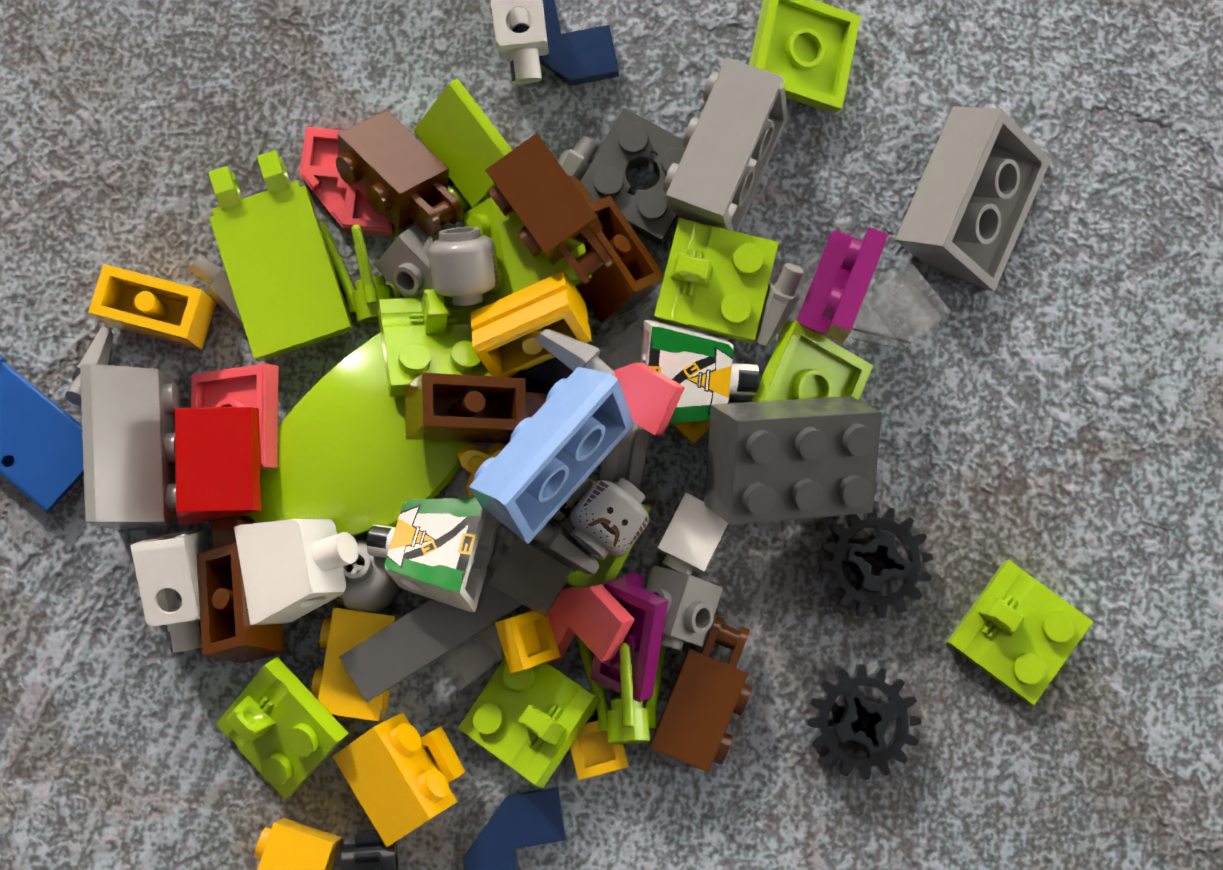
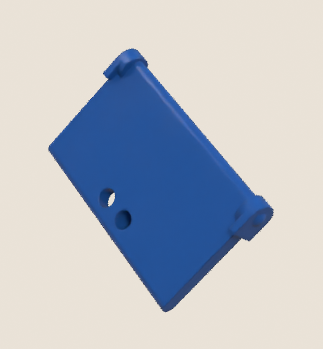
M0 355V475L44 512L49 513L84 475L82 425L8 365L6 359Z

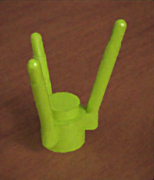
M319 221L334 270L347 298L349 314L356 313L358 323L379 322V299L403 298L402 294L391 283L386 285L384 276H372L362 228L358 224L352 226L354 247L361 279L355 282V290L326 223ZM394 225L392 243L397 236L403 233L404 227L398 229Z
M576 635L591 692L601 699L596 707L599 732H607L608 744L649 742V729H657L656 707L666 646L661 645L653 695L646 699L645 708H643V702L639 703L633 700L630 645L628 643L620 645L621 698L611 700V710H609L602 684L590 679L593 662L592 651Z

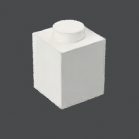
M685 492L657 548V552L665 555L662 564L673 571L691 575L693 570L703 574L728 522L706 507L704 501Z

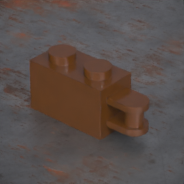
M388 110L338 133L336 167L341 178L347 184H353L368 199L373 210L377 214L388 218L398 229L415 222L427 235L434 236L441 231V225L447 222L456 224L463 219L464 215L461 204L448 190L449 168Z
M537 133L485 170L495 184L487 192L504 216L514 211L524 224V227L518 230L517 234L534 257L544 252L552 265L564 258L583 285L589 283L590 279L588 276L603 265L607 269L614 265L610 256L594 236L603 229L598 216ZM587 241L592 248L575 259L571 252Z
M568 175L598 216L603 229L594 236L614 263L608 269L603 265L593 272L590 282L586 285L582 283L576 285L599 321L603 323L635 308L663 282L664 274L611 196L594 201L581 181ZM587 241L584 242L586 251L592 248Z
M422 372L405 387L406 439L507 444L510 442L512 432L516 426L525 418H532L546 402L548 393L526 392V378Z
M246 515L213 520V549L197 554L202 656L238 663H247L285 653L283 624L250 625L234 531L235 526L256 523L251 517Z
M718 616L715 617L707 641L701 653L691 649L687 650L649 745L651 749L707 772L710 771L713 762L720 765L723 764L733 739V735L725 732L732 713L739 716L742 715L752 691V686L744 684L748 673L736 668L750 629L742 627L739 631L722 624L723 618ZM714 643L732 650L727 664L709 657Z

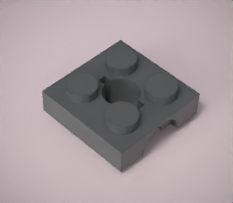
M623 108L583 176L581 183L594 201L611 196L629 224L639 234L662 246L678 218L671 211L666 192L663 191L664 181L670 166L673 163L680 164L687 147L683 146V139ZM651 154L657 155L654 160V171L659 177L658 182L648 190L638 189L634 196L631 195V185L626 179L627 174L638 166L647 167L651 160Z

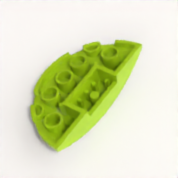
M380 332L345 357L321 378L279 424L278 468L260 470L261 511L243 515L251 517L256 523L291 519H331L336 526L337 534L348 532L352 536L369 531L373 525L395 527L402 505L405 502L416 499H434L461 467L457 451L462 445L472 443L406 439L405 396L389 397Z

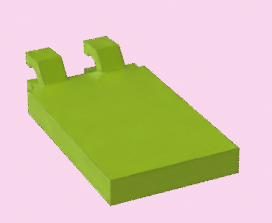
M276 150L257 156L268 190L243 198L235 173H231L228 166L208 172L215 196L220 204L219 207L212 209L214 216L209 217L253 357L258 362L354 330L309 190L306 186L300 187L298 180L290 181L282 157H279Z

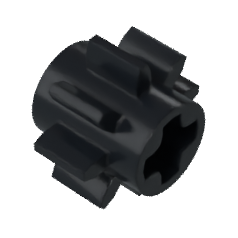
M359 830L355 834V844L342 845L341 870H399L397 842L386 847L377 830Z

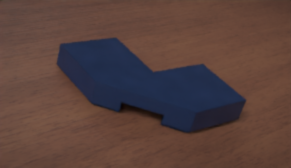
M543 0L549 54L539 56L540 64L554 72L556 77L570 86L619 77L610 26L604 25L561 34L555 1ZM519 25L512 31L523 33L529 29V26Z
M559 786L507 795L464 855V869L519 870L516 849L567 840Z

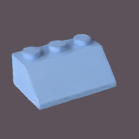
M577 367L567 379L563 378L554 384L547 395L546 402L532 418H525L516 426L512 432L510 442L496 457L487 459L478 468L474 476V482L469 486L482 508L527 544L530 543L634 426L619 380L610 373Z

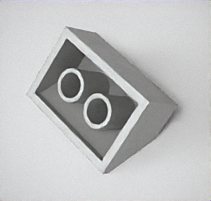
M726 57L719 74L713 72L706 83L703 94V101L706 104L700 118L693 117L688 124L683 140V146L687 148L680 164L673 163L670 166L664 181L663 191L666 192L671 211L677 216L701 224L739 232L787 121L788 109L783 76Z
M953 106L895 240L922 263L982 289L995 291L1051 159L1002 109Z
M80 364L85 522L117 531L178 526L173 418L175 408H180V393L177 383L172 382V377L154 368Z

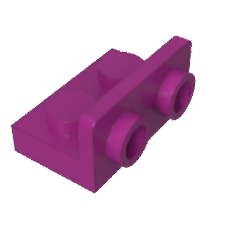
M869 227L863 239L860 240L837 230L832 231L796 321L819 335L843 344L853 328L889 234Z
M633 572L606 582L604 587L635 619L623 643L630 645L633 700L640 703L653 695L668 600L644 590V576ZM620 648L613 659L603 662L592 652L593 662L590 679L621 693Z

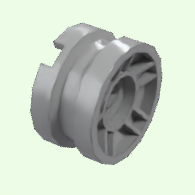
M634 423V426L603 459L600 479L615 483L620 478H623L640 490L650 432Z

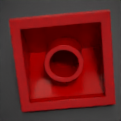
M175 408L176 514L178 525L187 526L261 511L259 408Z

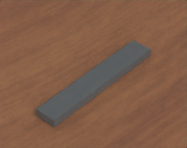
M570 516L566 520L558 522L569 534L574 530L570 522ZM534 539L529 544L523 541L489 563L475 612L465 611L431 599L339 656L366 703L370 702L572 575L578 569L536 550Z

